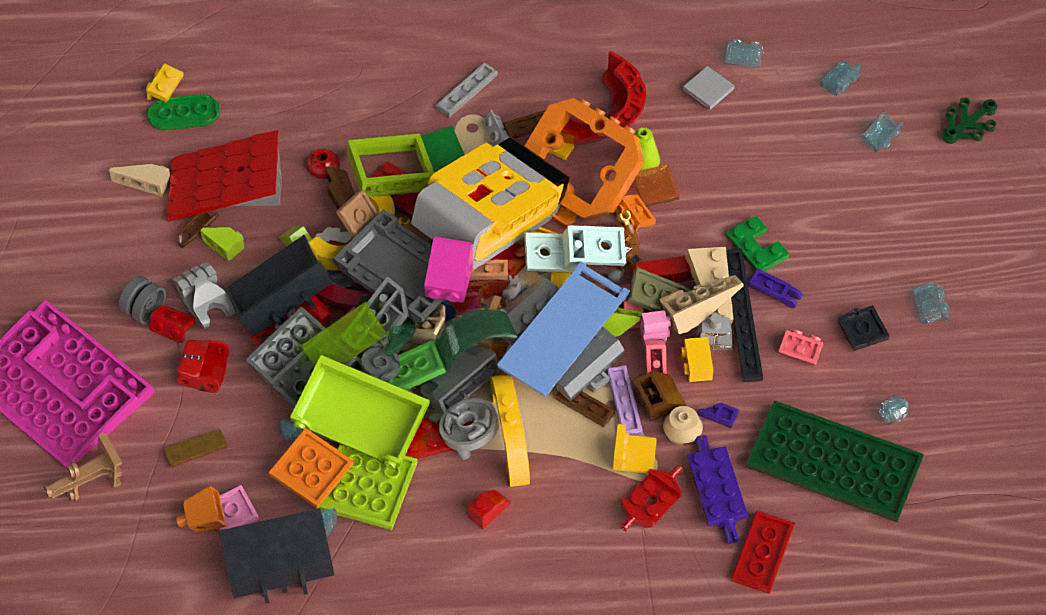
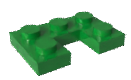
M757 215L726 232V238L736 249H742L744 259L755 271L760 269L765 272L788 259L790 255L779 241L764 249L757 243L755 238L767 232V227Z

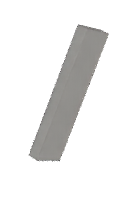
M484 62L436 104V109L450 118L497 77L498 71Z

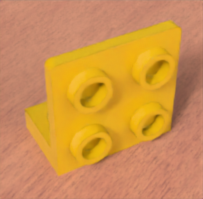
M618 424L613 470L648 474L649 469H654L657 439L629 435V433L625 432L626 425Z

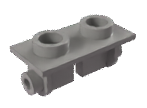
M490 110L483 120V125L493 147L499 144L503 146L509 145L510 137L507 135L506 130H503L504 126L500 116Z

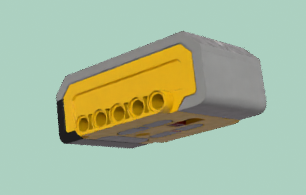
M509 137L494 147L489 143H484L431 176L428 183L429 186L424 188L417 197L411 224L431 239L435 236L472 242L473 269H476L524 238L525 233H532L552 220V216L562 206L560 202L565 196L570 177L513 137Z

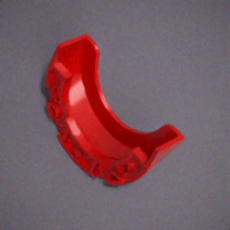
M610 50L608 52V69L602 75V81L610 90L613 98L612 108L606 118L609 119L612 116L620 121L619 126L625 128L627 125L630 127L639 118L646 102L645 83L640 77L639 71L630 62ZM571 116L560 133L563 135L564 143L574 145L591 144L608 138V136L596 134L591 130L589 124ZM601 122L599 124V130H601L604 127V122ZM555 135L552 136L550 139L555 141Z

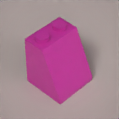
M434 236L424 285L426 297L464 303L474 266L472 242Z

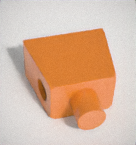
M211 486L185 500L183 503L185 513L176 516L179 527L188 525L196 533L227 527L220 493Z

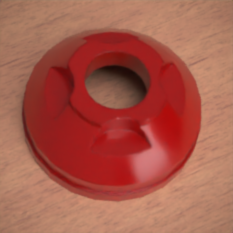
M325 148L311 152L306 161L307 171L310 175L320 179L327 178L326 167L330 166L338 169L340 167L337 154ZM319 155H326L327 159L320 161L317 157Z

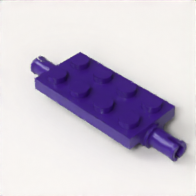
M702 435L703 440H701L700 436H697L695 442L699 452L687 454V460L708 527L713 525L720 526L724 530L727 543L732 544V539L734 543H737L740 539L735 528L736 522L746 519L748 513L727 448L724 446L710 449L707 436Z

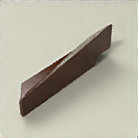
M328 166L325 168L326 177L329 182L327 183L328 196L338 210L355 192L345 170Z

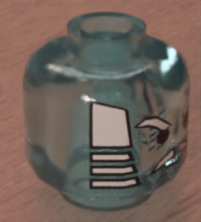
M893 395L881 403L879 414L887 424L895 425L909 415V403L904 397L900 398Z

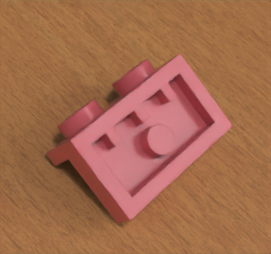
M792 329L791 332L786 330L779 353L816 365L821 349L824 346L821 338L810 335V337L803 336V332Z

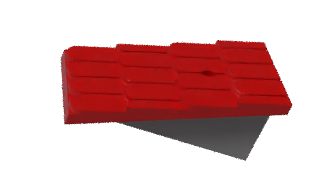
M275 130L251 135L249 138L199 149L198 152L178 155L172 158L168 222L228 206L281 205L282 171L278 151L279 131Z

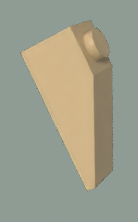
M134 165L113 167L109 170L112 182L161 197L170 183V171L162 165Z

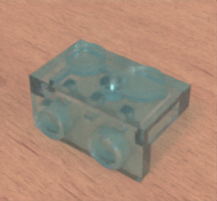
M732 39V42L728 41L725 63L761 68L764 46H761L759 42L751 41L750 44H746L742 40Z
M882 112L863 133L861 138L875 152L881 148L885 150L892 143L890 139L897 137L902 130L900 128L904 123L901 121L896 124L885 112Z
M933 281L913 290L921 322L924 325L939 318H943L945 321L950 320L948 316L950 309L944 301L946 294L942 286L939 287Z

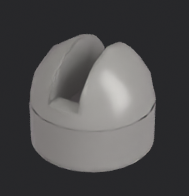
M611 271L608 274V280L620 286L622 271Z

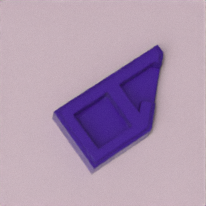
M718 403L713 407L702 408L698 411V416L732 428L739 414V409L724 403Z

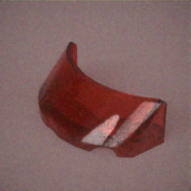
M501 279L469 281L464 303L452 302V306L457 311L455 314L457 321L473 332L485 317L481 302L482 297L484 299L489 298L490 295L500 297L503 289H506L511 281Z

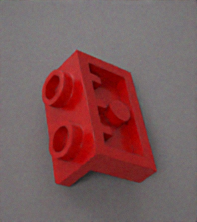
M162 304L151 314L149 330L176 342L183 343L185 333L195 325L196 318Z

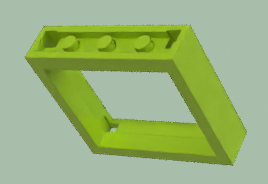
M420 134L348 140L347 156L358 189H363L368 197L421 192L429 186L425 182L429 183L434 170ZM416 150L424 172L366 178L359 156Z

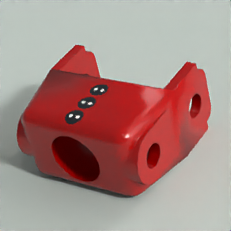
M216 340L187 341L177 369V382L182 386L191 387L203 392L217 393L226 374L227 356L230 354L229 345L223 341Z

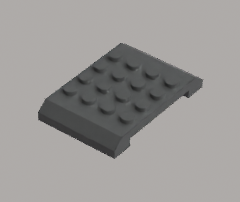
M384 209L333 258L334 264L342 273L373 294L387 276L393 279L404 289L408 317L415 322H423L444 301V299H432L425 296L424 285L432 245L400 225L398 218Z
M539 278L489 321L487 328L500 340L504 338L513 346L559 288L549 279ZM602 326L557 382L556 389L569 401L573 400L624 354L625 349L619 340Z

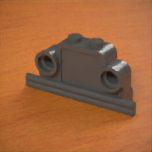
M478 346L469 347L465 351L453 348L445 353L441 360L446 373L426 381L427 383L420 390L423 398L428 399L430 402L428 409L437 410L428 417L429 420L435 424L440 422L448 408L459 401L467 399L490 380L491 376L497 374L501 370L497 367V364L503 356L498 359L495 352L488 349L484 350Z

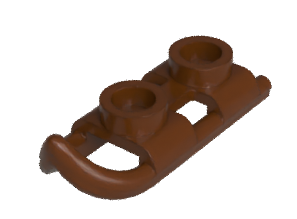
M216 212L212 216L207 213L195 215L179 232L180 247L184 248L195 238L199 237L201 234L200 230L210 226L219 216ZM197 219L199 223L194 225L193 222ZM185 231L189 234L190 238L183 243L182 235Z

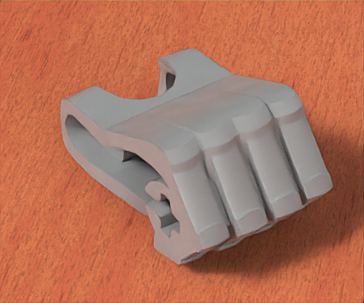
M207 262L202 263L200 268L194 266L190 269L191 272L189 270L184 271L182 277L177 276L173 279L180 299L193 317L196 318L198 325L202 329L210 326V319L207 315L210 309H221L228 317L235 314L228 294L216 283L218 280L216 272Z

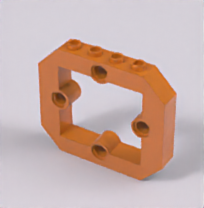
M571 98L548 106L518 157L520 161L539 173L538 169L550 149L558 150L563 146L564 138L560 133L571 114L589 124L591 130L596 134L608 136L625 146L626 148L615 166L607 165L601 170L600 177L604 184L591 204L574 194V187L571 183L563 179L552 181L542 175L555 185L560 182L564 184L566 189L561 194L559 203L589 221L611 215L615 212L643 166L644 159L639 137L634 135L635 130L627 125L625 128L619 126L620 121L612 116L609 119L604 116L605 112L597 107L594 110L589 107L590 103L581 98L578 101L575 98ZM601 122H604V127L601 130H599V124ZM555 135V141L550 143V138ZM615 172V177L609 180V175Z

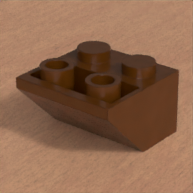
M650 372L634 379V391L650 422L668 415L676 407L686 406L670 374Z

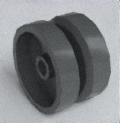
M142 275L136 276L126 285L120 296L119 311L129 317H133L134 320L143 325L149 324L151 314L162 304L164 305L166 290L155 283L152 284V281Z

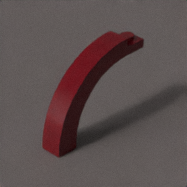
M333 283L316 294L323 303L345 311H349L354 307L359 312L373 295L370 291L349 290Z

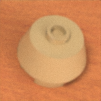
M679 406L673 409L665 418L663 429L672 443L684 446V443L695 442L696 437L702 433L703 424L694 409L688 406Z

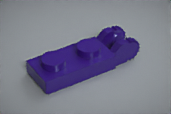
M760 269L755 271L748 282L749 287L779 302H783L791 308L797 306L795 299L800 300L803 297L802 292L792 287L791 284Z

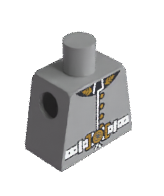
M717 313L708 316L698 325L696 338L708 337L710 350H732L730 318L722 317Z

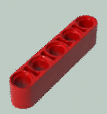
M685 256L640 262L631 266L632 276L634 269L638 267L675 283L694 280Z

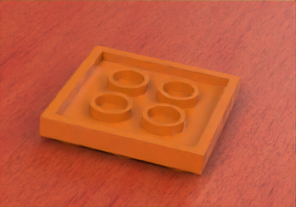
M305 428L269 471V476L318 509L352 467L354 461Z

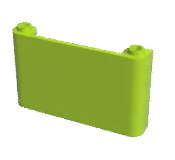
M320 355L290 418L294 423L293 426L299 430L306 428L311 432L384 462V465L394 469L395 467H400L430 402L421 396Z

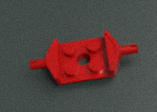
M676 465L669 473L649 469L648 475L626 499H621L622 509L627 516L626 520L620 524V528L623 531H627L632 524H638L645 528L653 527L681 497L682 491L675 480L680 472L683 471L679 465ZM653 498L656 500V503L650 505L646 503V500Z

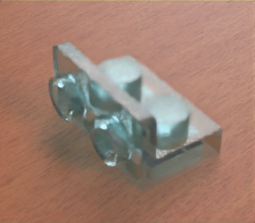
M842 60L820 80V85L837 96L841 92L846 91L852 81H856L859 78L861 65L857 63L852 66Z

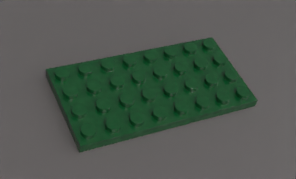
M774 400L748 458L746 467L898 523L924 454Z

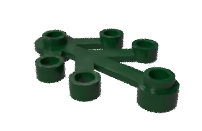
M966 97L961 98L959 101L961 123L956 127L955 118L958 111L955 107H948L946 111L948 127L942 132L944 141L949 144H954L959 139L981 141L984 135L982 130L988 132L995 131L997 123L994 120H987L986 123L976 121L984 115H994L997 111V103L992 99H988L983 103L981 109L968 117L970 100ZM965 129H974L973 133L962 132Z

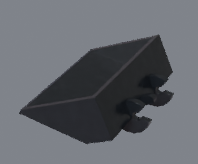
M303 235L226 287L225 290L237 317L254 337L274 322H278L279 326L284 324L281 318L289 312L294 314L297 311L296 307L305 301H308L311 308L315 309L316 305L311 297L332 284L333 280L311 244Z
M321 508L219 530L233 598L263 592L265 604L270 603L268 590L282 588L283 593H288L287 586L301 583L304 595H308L306 582L334 576Z

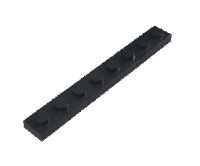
M742 249L726 250L729 277L736 275L743 283V287L731 297L733 322L743 382L763 381Z

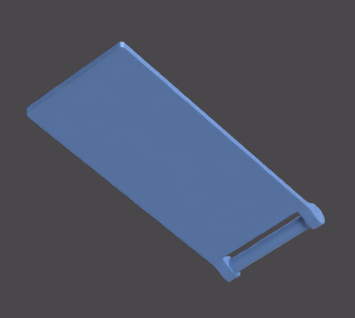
M581 261L565 283L499 361L497 367L546 397L614 311L628 297L630 290L625 287L621 288L588 268L587 264ZM584 273L593 280L597 281L598 283L617 293L619 296L616 298L615 296L601 289L597 285L583 278L582 276H580V274Z

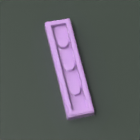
M626 365L607 368L619 423L626 425L625 432L629 433V435H643Z

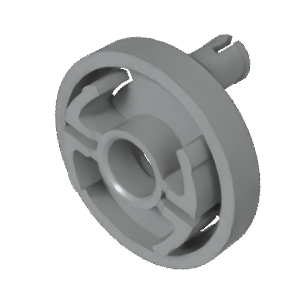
M478 398L465 399L452 405L443 414L439 424L440 434L446 445L457 450L459 458L465 460L471 456L472 450L485 446L495 437L499 429V417L493 405L488 401ZM469 421H474L469 426H463L465 423Z

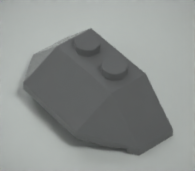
M387 276L341 338L354 349L386 346L409 316L404 289Z

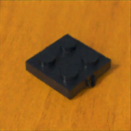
M873 305L860 310L855 308L851 313L838 317L837 321L853 351L889 340L890 335Z

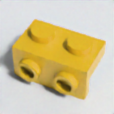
M164 64L161 69H157L153 82H149L146 87L147 99L151 100L152 97H156L167 103L183 78L184 72L167 64Z

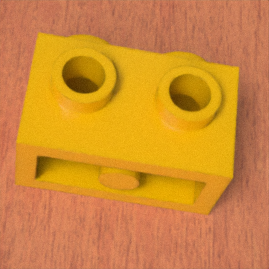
M708 337L685 339L684 347H681L682 358L686 359L684 374L688 375L689 382L712 380L713 364Z

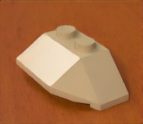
M440 304L423 322H415L407 317L395 334L404 337L408 343L425 344L433 340L436 344L444 329L445 306Z

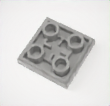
M707 66L683 86V91L711 110L734 90L735 85Z

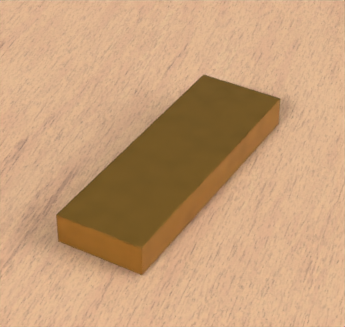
M221 429L164 448L172 468L228 447Z

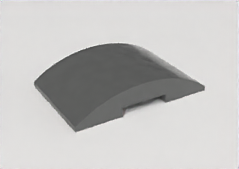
M300 307L246 359V362L293 409L320 355L363 372L361 370V359L350 353L303 307Z

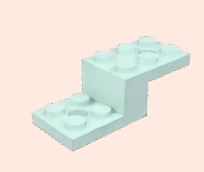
M568 226L563 234L525 233L526 271L574 272L581 261L587 265L624 266L626 264L624 227ZM602 242L608 243L609 246H610V249H609V250H604V249L601 247V243H602ZM540 249H547L549 256L541 255Z

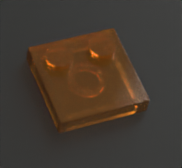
M669 164L639 171L634 179L639 196L646 207L679 200V193Z

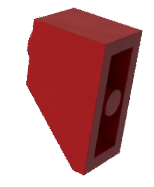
M497 490L483 492L468 505V518L484 529L510 504V501Z

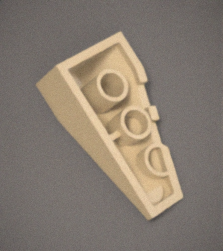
M734 275L713 281L710 286H694V290L685 293L683 290L676 291L659 299L666 315L670 316L674 329L679 334L686 333L698 326L743 287V283Z

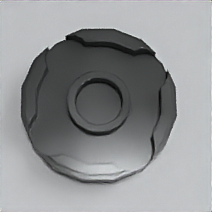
M369 348L364 352L361 359V370L363 373L382 381H388L397 376L400 369L398 355L389 348Z

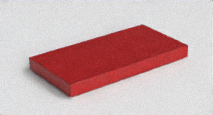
M756 510L731 582L770 594L795 523Z

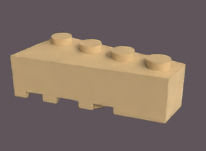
M726 247L687 249L685 258L687 263H689L691 274L697 286H710L713 281L729 277ZM731 297L709 316L717 313L722 317H728L732 325Z

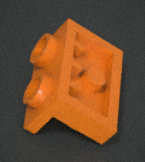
M638 194L624 196L615 210L616 215L618 216L621 213L624 219H626L624 211L628 210L630 212L631 218L629 222H632L636 232L639 228L654 226L656 223V219Z

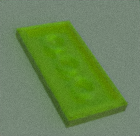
M364 302L302 344L301 347L314 367L320 355L345 364L388 334L368 303Z

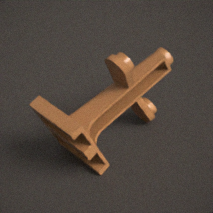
M106 432L98 435L96 457L79 467L73 461L67 467L68 473L44 486L47 498L52 497L53 499L63 493H67L70 501H77L79 499L78 486L101 475H107L113 487L121 485L118 477L122 476V471L119 467L122 465V461Z

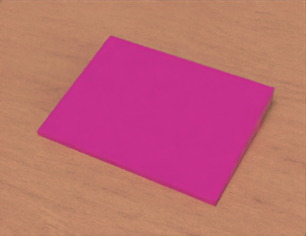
M47 300L34 312L29 310L0 339V412L66 468L73 461L75 463L78 462L98 444L99 434L106 432L108 435L155 393L152 385Z

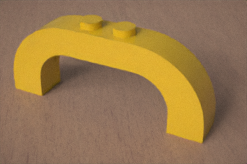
M390 195L369 197L378 213L384 209L394 216L395 206ZM318 236L313 238L309 243L326 270H339L334 264L333 258L346 245L335 246L325 242Z
M509 374L491 376L490 389L493 403L497 405L506 452L507 474L510 487L530 484L526 441L512 376Z

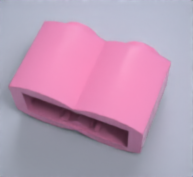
M665 310L641 314L643 346L646 340H664L665 343L667 342V337H670L669 327H671L670 316L666 315Z

